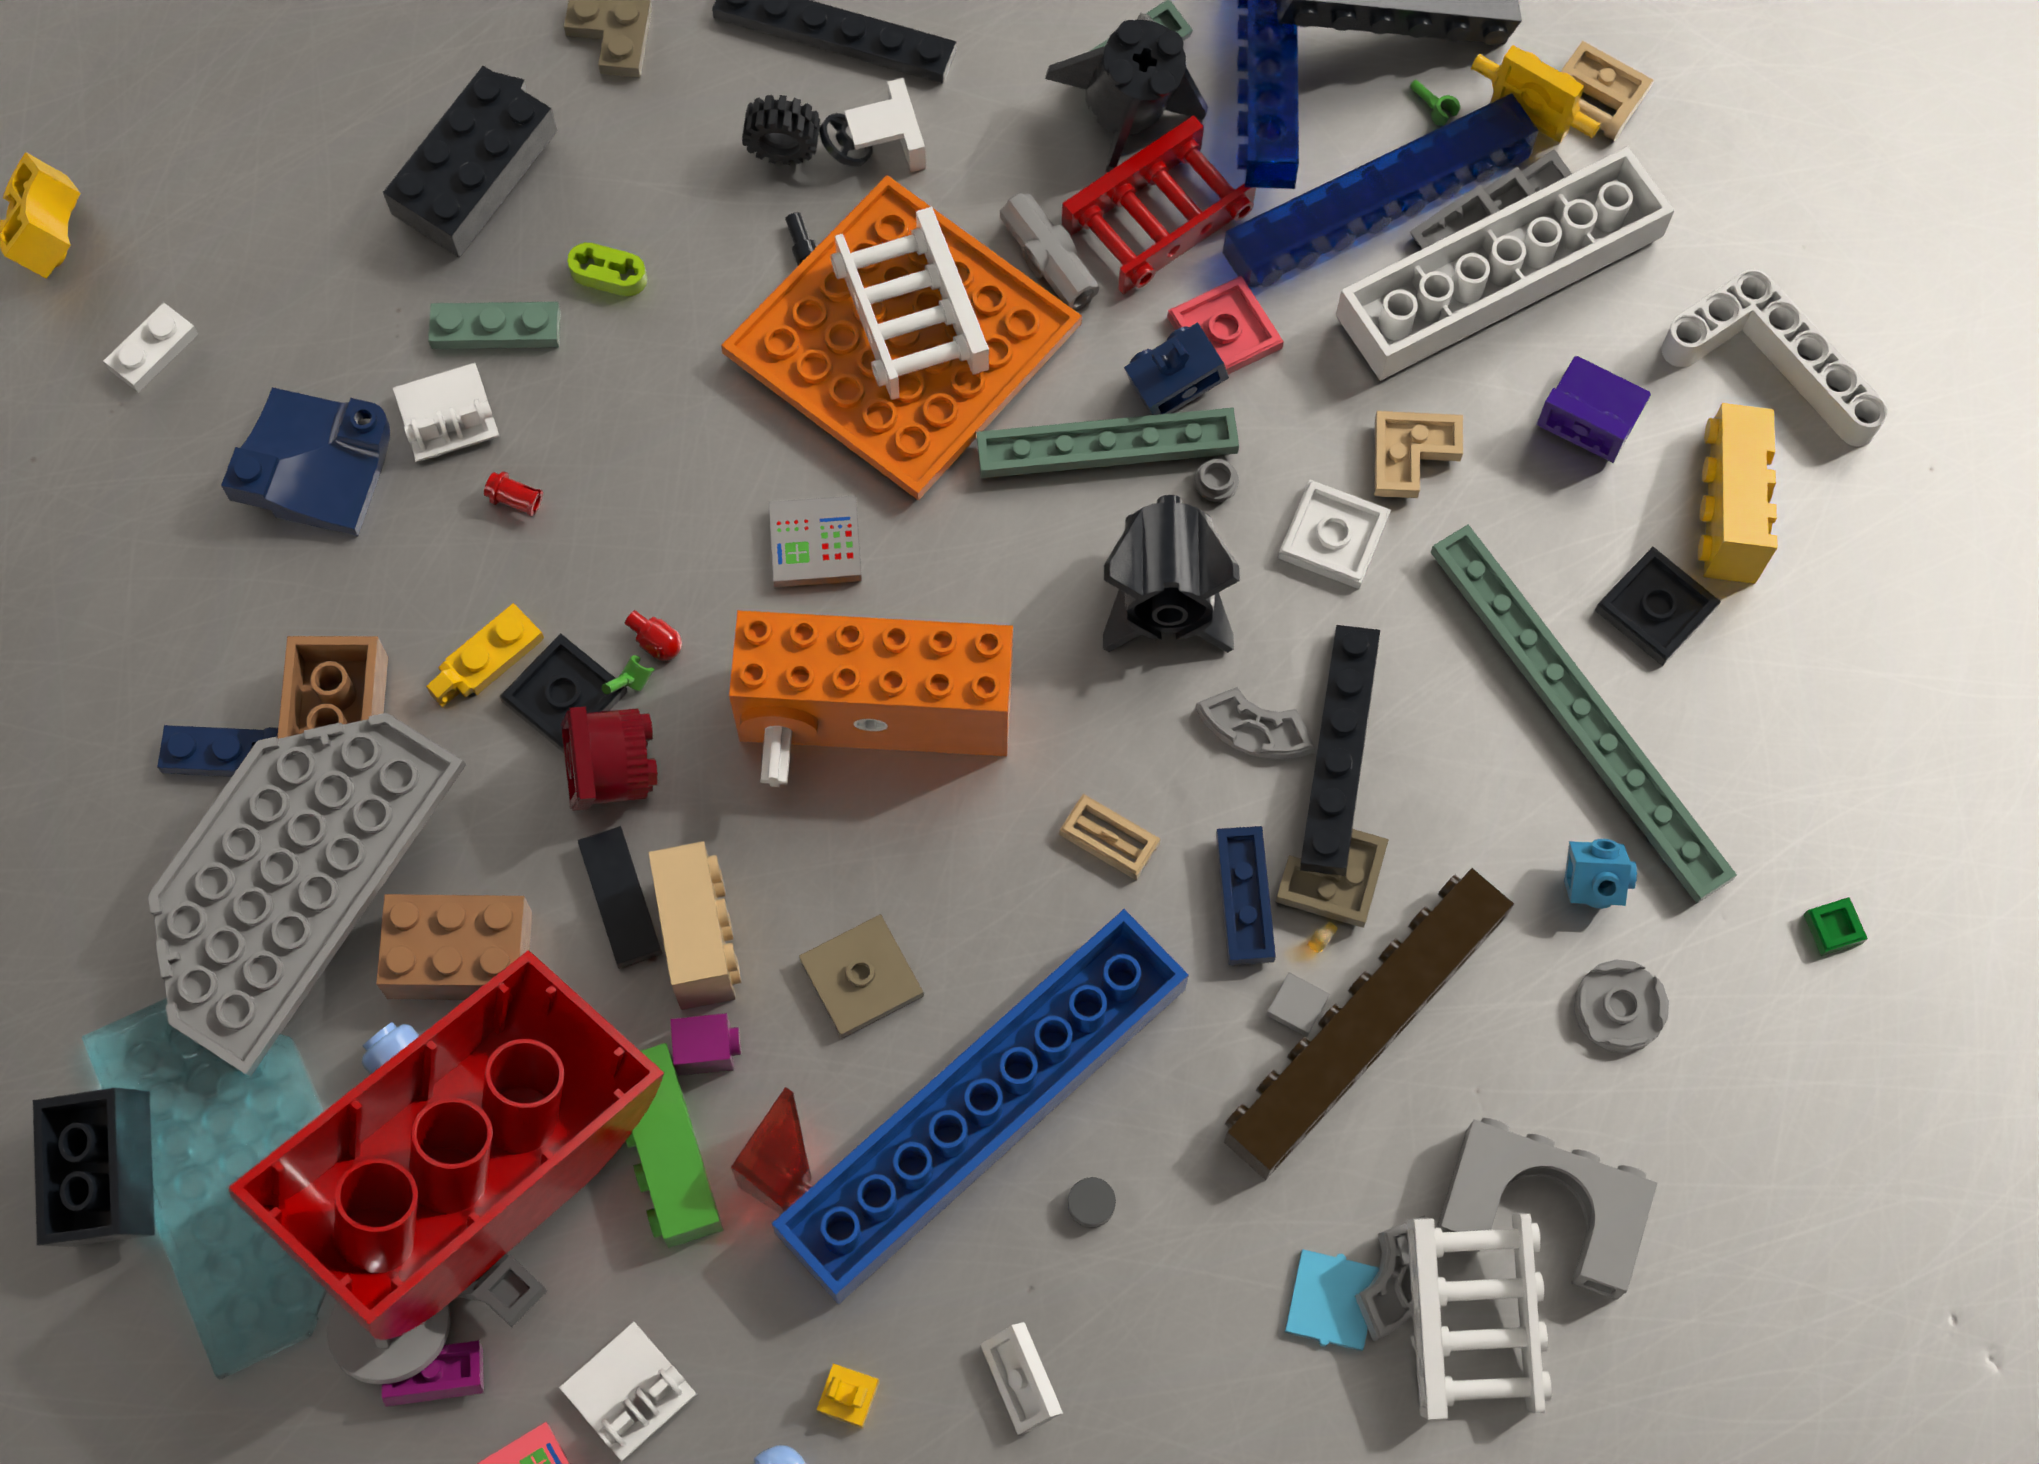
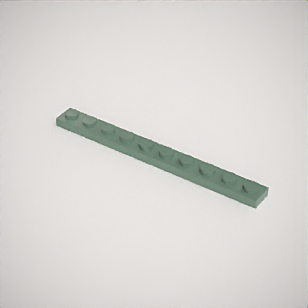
M1470 525L1464 526L1434 544L1430 553L1696 904L1733 881L1737 876L1735 871Z

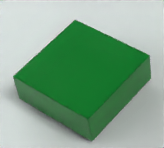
M1850 897L1809 909L1803 914L1821 956L1863 944L1868 939Z

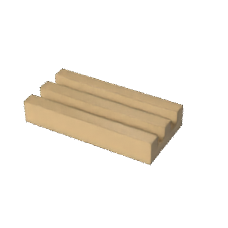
M1085 794L1081 796L1059 831L1060 836L1135 880L1139 878L1142 869L1147 865L1151 855L1156 851L1161 841L1157 836ZM1084 810L1088 811L1144 844V849L1140 850L1081 814ZM1076 824L1136 860L1135 863L1074 828V825Z

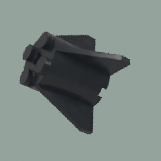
M1140 13L1137 20L1123 21L1118 29L1110 35L1105 46L1049 65L1045 79L1085 89V101L1088 109L1091 107L1092 112L1097 117L1096 121L1103 128L1113 132L1105 172H1109L1117 167L1128 135L1141 133L1143 129L1149 128L1151 125L1153 126L1159 120L1164 110L1189 117L1194 115L1197 119L1204 120L1207 115L1208 105L1186 68V54L1183 49L1184 42L1182 37L1177 32L1157 23L1148 14Z
M1163 495L1157 499L1156 503L1128 515L1125 519V531L1104 564V581L1119 590L1103 632V649L1110 652L1140 635L1162 640V633H1176V640L1198 635L1227 653L1234 650V634L1219 592L1240 581V569L1238 563L1213 527L1212 517L1194 506L1183 503L1182 498L1177 495Z

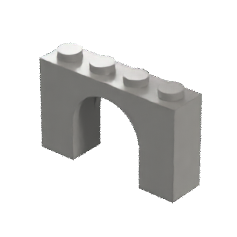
M1482 1118L1480 1122L1474 1119L1466 1130L1437 1228H1441L1442 1233L1491 1230L1502 1193L1506 1186L1515 1180L1528 1176H1543L1554 1179L1573 1192L1585 1214L1586 1232L1572 1284L1615 1299H1619L1628 1291L1657 1182L1646 1179L1645 1172L1631 1166L1619 1165L1618 1168L1599 1163L1600 1157L1591 1152L1574 1149L1570 1153L1554 1147V1141L1537 1134H1527L1524 1137L1509 1132V1126L1498 1120Z

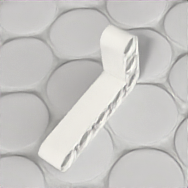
M1747 270L1740 273L1673 320L1661 347L1663 357L1673 366L1688 367L1743 331L1847 444L1855 447L1869 444L1875 438L1887 418L1888 409L1884 400L1776 283L1762 271ZM1744 294L1751 295L1755 299L1747 298ZM1711 316H1717L1721 318L1723 321L1715 320ZM1771 324L1778 325L1783 330L1776 329ZM1679 338L1688 339L1691 343H1685ZM1800 355L1807 356L1811 361L1803 359ZM1828 385L1837 388L1840 392L1833 391ZM1856 416L1864 418L1868 423L1861 422Z

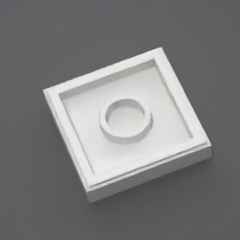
M1309 480L1280 548L1278 559L1360 589L1391 510Z

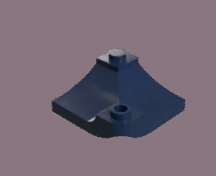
M272 387L265 406L250 435L240 448L235 447L221 486L230 501L269 509L273 512L275 518L359 536L387 454L390 440L389 421L384 410L372 402L350 398L349 402L342 403ZM361 419H371L365 425L358 424Z

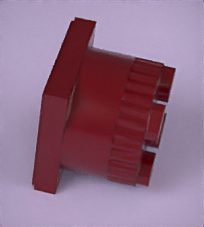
M586 706L569 708L561 723L570 809L572 811L588 810L592 804L647 799L648 792H653V786L658 785L655 758L647 759L646 747H648V741L653 739L650 714H640L638 708L591 713L586 712Z

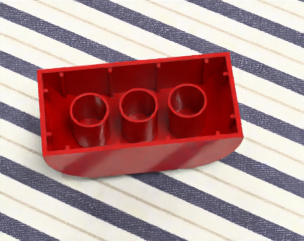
M528 950L228 1187L229 1194L236 1204L374 1338L379 1340L395 1338L416 1328L441 1311L580 1191L608 1163L631 1135L632 1130L639 1124L655 1098L664 1072Z

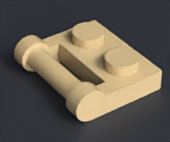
M1584 41L1580 43L1560 71L1570 74L1577 82L1584 85V93L1617 111L1614 116H1611L1582 99L1579 101L1580 112L1600 122V129L1605 131L1604 136L1613 141H1616L1626 123L1642 102L1653 83V79Z

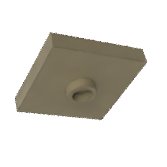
M881 914L799 955L800 962L841 1039L924 997L921 986Z

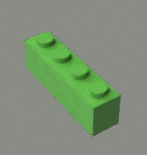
M667 1043L641 1050L646 1057L664 1072V1076L654 1100L639 1124L632 1130L626 1143L628 1148L637 1146L641 1163L633 1165L641 1193L650 1191L654 1208L646 1210L653 1236L654 1238L663 1236L668 1248L723 1231V1227L677 1072L673 1065L672 1055Z

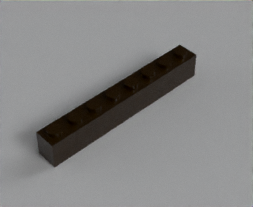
M1471 868L1462 879L1456 874L1453 875L1438 893V896L1442 898L1439 904L1432 911L1425 906L1408 925L1413 932L1402 943L1395 938L1381 953L1378 959L1383 964L1373 975L1367 971L1363 972L1348 990L1352 998L1342 1008L1335 1003L1318 1022L1322 1030L1315 1038L1310 1041L1307 1037H1303L1287 1056L1291 1061L1290 1065L1281 1074L1273 1070L1257 1087L1256 1091L1261 1096L1252 1106L1248 1108L1244 1103L1241 1104L1227 1119L1225 1125L1229 1130L1227 1131L1224 1143L1262 1178L1267 1180L1507 918L1514 903L1476 870Z

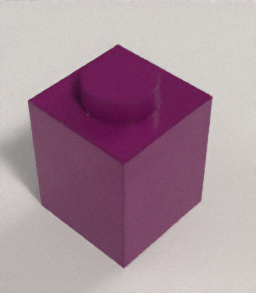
M727 1013L670 1019L673 1065L678 1076L734 1070L733 1056L741 1055V1039L739 1027L731 1028Z

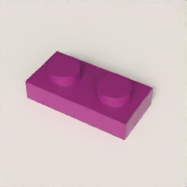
M480 1340L444 1345L434 1361L418 1374L396 1383L382 1384V1400L385 1406L389 1407L484 1393L483 1348Z

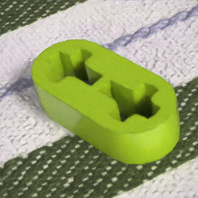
M584 242L573 247L568 254L567 262L571 276L576 283L583 286L630 297L639 294L647 285L648 278L644 262L633 253ZM588 259H594L595 265H589L586 270L581 269L580 263L586 264ZM628 269L634 270L635 276L629 275L627 280H621L620 274H626Z

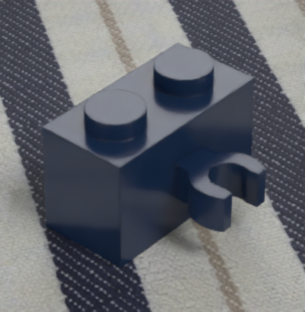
M1198 322L1190 327L1178 328L1168 336L1166 342L1153 350L1145 349L1137 353L1131 359L1130 364L1124 367L1132 386L1151 415L1173 413L1229 378L1224 362Z

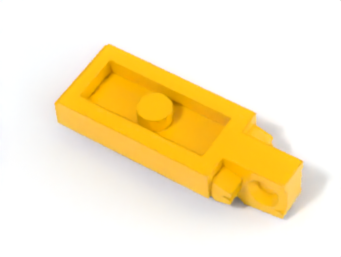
M512 603L445 659L446 661L438 667L441 673L426 686L430 695L442 708L460 693L464 697L469 696L473 692L478 695L541 643L544 639L543 633Z

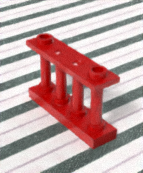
M1194 115L1062 203L1061 225L1073 236L1083 228L1086 230L1091 229L1123 265L1120 267L1118 289L1123 295L1135 286L1136 288H1141L1148 284L1157 271L1232 220H1242L1254 207L1257 186L1254 180L1251 178L1234 189L1200 152L1204 126ZM1181 162L1183 164L1189 163L1219 196L1220 200L1202 211L1168 174L1169 170ZM1149 184L1156 185L1188 222L1172 233H1169L1135 194ZM1116 206L1124 207L1155 242L1154 245L1138 256L1103 218L1105 213Z

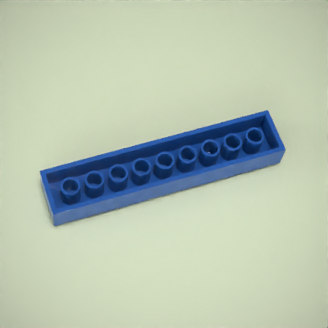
M1123 909L772 1222L775 1234L839 1305L1186 989L1189 974Z

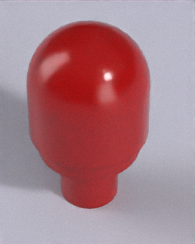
M636 610L632 611L626 618L624 624L637 633L636 642L639 643V647L653 658L660 661H669L678 656L682 649L681 636L664 620L657 619L656 617L648 620Z

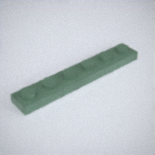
M1234 407L976 432L981 478L1238 454L1239 451Z

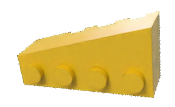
M1722 403L1716 416L1708 418L1705 427L1704 442L1711 444L1710 456H1706L1702 471V481L1708 483V495H1704L1701 502L1700 521L1706 522V535L1702 534L1700 537L1697 557L1699 561H1704L1703 577L1756 584L1778 548L1777 535H1771L1772 523H1775L1777 519V504L1770 503L1776 485V470L1767 469V465H1771L1775 454L1774 409Z

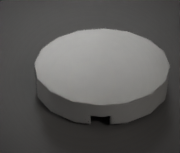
M1616 959L1600 963L1583 978L1575 993L1574 1012L1580 1029L1591 1042L1608 1051L1628 1053L1643 1049L1659 1036L1668 1019L1669 1000L1660 980L1644 970V966L1633 961Z

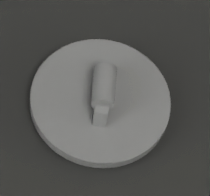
M337 1302L331 1312L327 1327V1340L330 1351L339 1367L349 1376L359 1381L371 1384H390L403 1381L424 1370L441 1352L450 1330L448 1305L445 1306L433 1317L403 1335L387 1340H379L374 1338Z

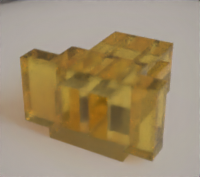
M1329 921L1322 930L1317 929L1307 945L1316 953L1322 952L1338 928Z

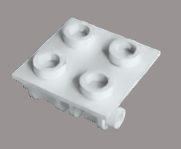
M476 363L393 387L405 425L404 429L411 444L416 463L500 437Z
M632 1322L559 1387L621 1461L625 1460L697 1395L682 1375L671 1365L635 1322Z

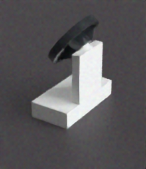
M903 78L887 82L889 100L845 110V115L840 113L831 114L820 125L819 135L824 148L834 159L850 167L862 166L871 157L873 145L900 139L910 173L926 169L925 145ZM828 123L837 131L836 140L841 146L840 151L833 145L828 136ZM865 148L864 158L855 159L847 156L849 150Z

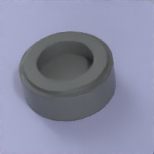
M1088 1177L1078 1181L1072 1187L1068 1198V1209L1070 1215L1078 1224L1090 1228L1099 1227L1108 1222L1115 1210L1116 1197L1112 1187L1106 1181L1096 1177Z

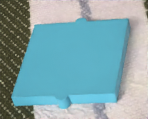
M1302 1249L1285 1333L1318 1340L1322 1347L1330 1343L1363 1351L1368 1327L1355 1295L1370 1286L1379 1271V1267L1346 1260L1344 1254H1338L1336 1257Z

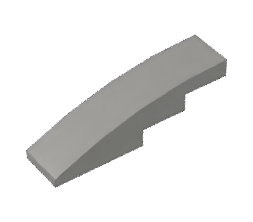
M1553 149L1522 171L1517 166L1486 188L1479 184L1412 229L1410 234L1422 250L1566 178L1572 172L1555 149Z

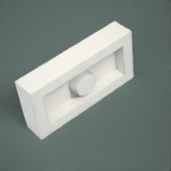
M163 302L103 362L108 370L139 393L198 335V332L194 325Z
M1025 1322L1011 1325L980 1344L1018 1435L1030 1432L1063 1413Z

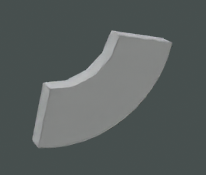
M1238 687L1196 703V710L1206 726L1223 742L1241 752L1266 759H1292L1314 753L1315 746L1297 709L1282 712L1261 709L1249 702Z
M1407 1222L1378 1234L1382 1251L1379 1271L1370 1286L1355 1295L1373 1341L1379 1340L1398 1329L1413 1314Z

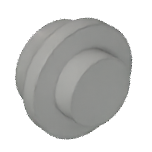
M1212 459L1205 462L1199 467L1195 476V486L1198 493L1205 499L1214 502L1224 501L1232 497L1237 490L1239 482L1235 468L1222 459Z

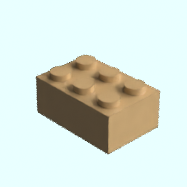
M704 841L649 852L671 986L680 1009L685 1010L735 1000L733 985L742 982L733 943H725V941L733 940L734 937L725 898L718 900L719 897L726 896L717 855L708 856Z

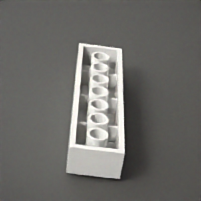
M1627 146L1342 289L1336 316L1381 381L1664 237L1675 210Z

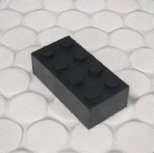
M482 66L383 191L391 214L460 258L556 134L557 128L552 108L487 67Z

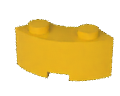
M27 152L24 153L14 169L3 195V199L8 201L9 205L6 219L0 220V249L6 258L47 279L54 268L59 267L63 263L67 250L71 246L67 236L68 221L81 193L67 175Z

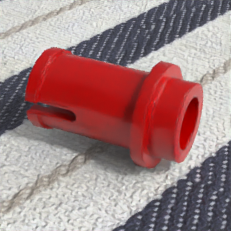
M503 471L500 474L493 472L489 476L485 484L484 496L490 498V503L493 505H497L500 502L525 512L529 516H533L541 505L543 491L510 479L509 474Z

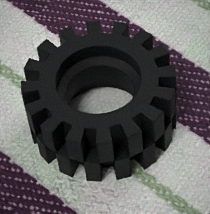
M766 95L765 101L758 97L754 99V104L750 102L746 109L742 134L743 146H747L746 150L750 154L756 152V158L761 160L768 157L769 163L776 164V160H782L783 165H790L791 160L796 164L803 163V158L807 161L812 159V155H815L817 151L820 118L817 111H812L811 105L806 103L801 106V100L794 98L792 102L787 101V96L780 95L779 100H775L773 95Z

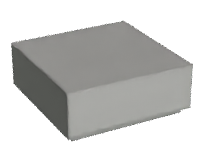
M1289 972L1269 1007L1266 1016L1308 1037L1330 994Z

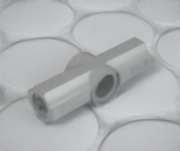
M1019 193L1010 198L1006 205L1000 209V219L1021 245L1023 257L1030 270L1038 278L1044 276L1061 301L1072 309L1079 310L1088 305L1093 297L1099 293V285L1077 257L1075 245L1068 232L1061 225L1054 226L1030 193Z

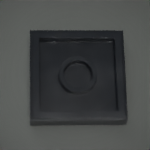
M1652 547L1597 604L1595 611L1659 664L1664 666L1718 608L1721 601L1655 547Z
M560 633L499 697L502 703L564 753L561 723L569 708L586 706L587 713L610 711L628 691L626 687H622L610 694H605L602 691V685L615 679V677Z

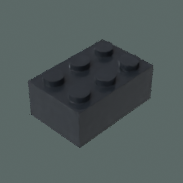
M114 1087L33 1100L37 1246L73 1247L154 1236L150 1091Z

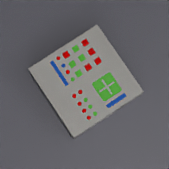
M856 495L769 502L773 582L775 588L862 581Z

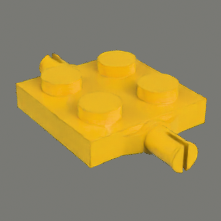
M1514 45L1504 55L1501 65L1482 56V54H1478L1471 69L1491 80L1494 92L1490 103L1559 143L1568 134L1571 126L1591 139L1599 130L1600 122L1580 112L1579 101L1584 85L1577 82L1570 74L1554 69L1542 62L1535 54L1523 51Z

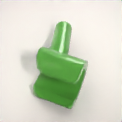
M1414 80L1410 84V88L1433 109L1431 119L1436 125H1445L1449 119L1442 109L1447 110L1454 117L1459 113L1460 103L1454 96L1444 95L1438 98L1418 80Z
M633 655L619 677L602 685V691L605 694H610L627 686L641 691L654 672V668L641 666L638 664L641 658Z

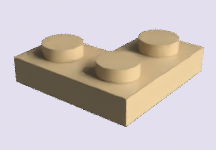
M1377 411L1375 416L1374 496L1418 498L1420 492V459L1461 461L1463 456V415Z

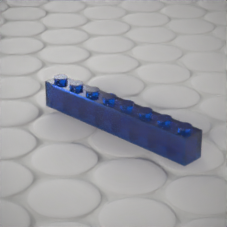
M1511 93L1225 232L1222 253L1237 276L1243 277L1250 290L1260 285L1262 287L1270 286L1278 281L1283 274L1295 268L1304 269L1312 265L1323 254L1332 250L1335 252L1341 251L1351 245L1356 238L1367 233L1376 234L1385 229L1391 221L1401 216H1413L1420 212L1426 204L1438 198L1448 199L1455 195L1461 187L1475 180L1483 182L1490 178L1498 169L1510 163L1512 165L1522 163L1532 154L1539 130Z

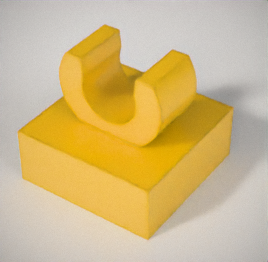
M833 1363L816 1409L817 1413L863 1428L879 1385V1379Z

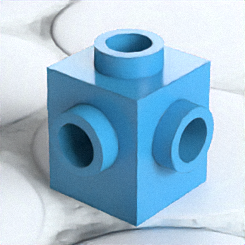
M1596 839L1593 842L1569 841L1564 884L1570 903L1587 904L1588 906L1601 909L1608 908L1611 905L1626 906L1628 889H1634L1636 886L1637 866L1636 862L1630 861L1625 845L1618 844L1609 839Z

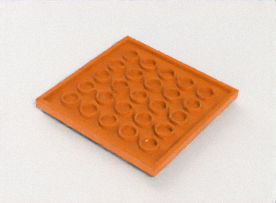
M886 175L723 342L721 348L725 356L919 501L977 438L976 432L983 431L1079 328L1082 324V315L933 208L988 345L989 370L972 375L967 360L960 361L959 358L946 361L898 376L899 398L891 400L886 385L879 387L876 382L871 365L872 361H876L845 278L837 279L830 258L831 254L836 253V235L843 234L850 253L911 235V230L916 229V211L931 207ZM915 251L859 268L857 271L863 287L867 288L925 270V265H928V261L924 253L918 255ZM926 287L871 304L877 323L880 324L938 306L939 301L943 299L939 289L932 290L931 287ZM945 322L884 341L891 359L894 360L952 342L953 337L957 336L953 324L946 325Z

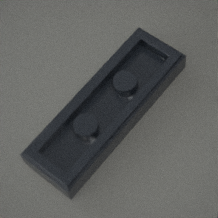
M621 826L577 840L618 969L662 955V950Z

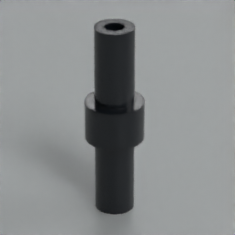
M795 212L786 216L785 220L794 242L792 252L799 266L817 247L815 240L810 239L801 213Z

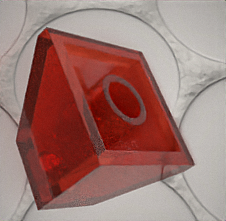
M786 1087L731 1166L738 1187L779 1214L786 1211L813 1186L809 1184L812 1176L799 1111L793 1091Z

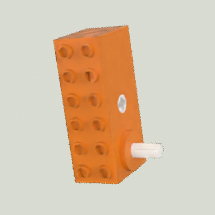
M737 610L729 698L739 741L764 743L760 782L768 783L771 787H779L780 784L787 785L791 744L1007 756L1012 686L1013 626Z

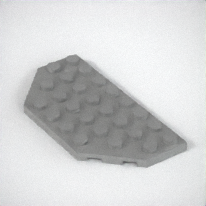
M389 713L368 716L369 719L344 725L336 723L304 730L302 734L279 739L272 737L258 740L148 894L150 912L154 916L157 935L155 943L161 978L164 979L168 1003L166 1005L168 1024L250 1077L466 766L462 759Z

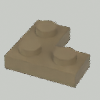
M568 0L564 22L565 34L570 37L603 39L598 63L600 74L641 78L652 13L651 0Z
M1353 829L1346 876L1300 871L1301 858L1289 855L1275 902L1364 928L1389 839Z

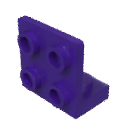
M1575 356L1556 389L1552 388L1536 425L1614 463L1647 404L1651 393L1579 356Z

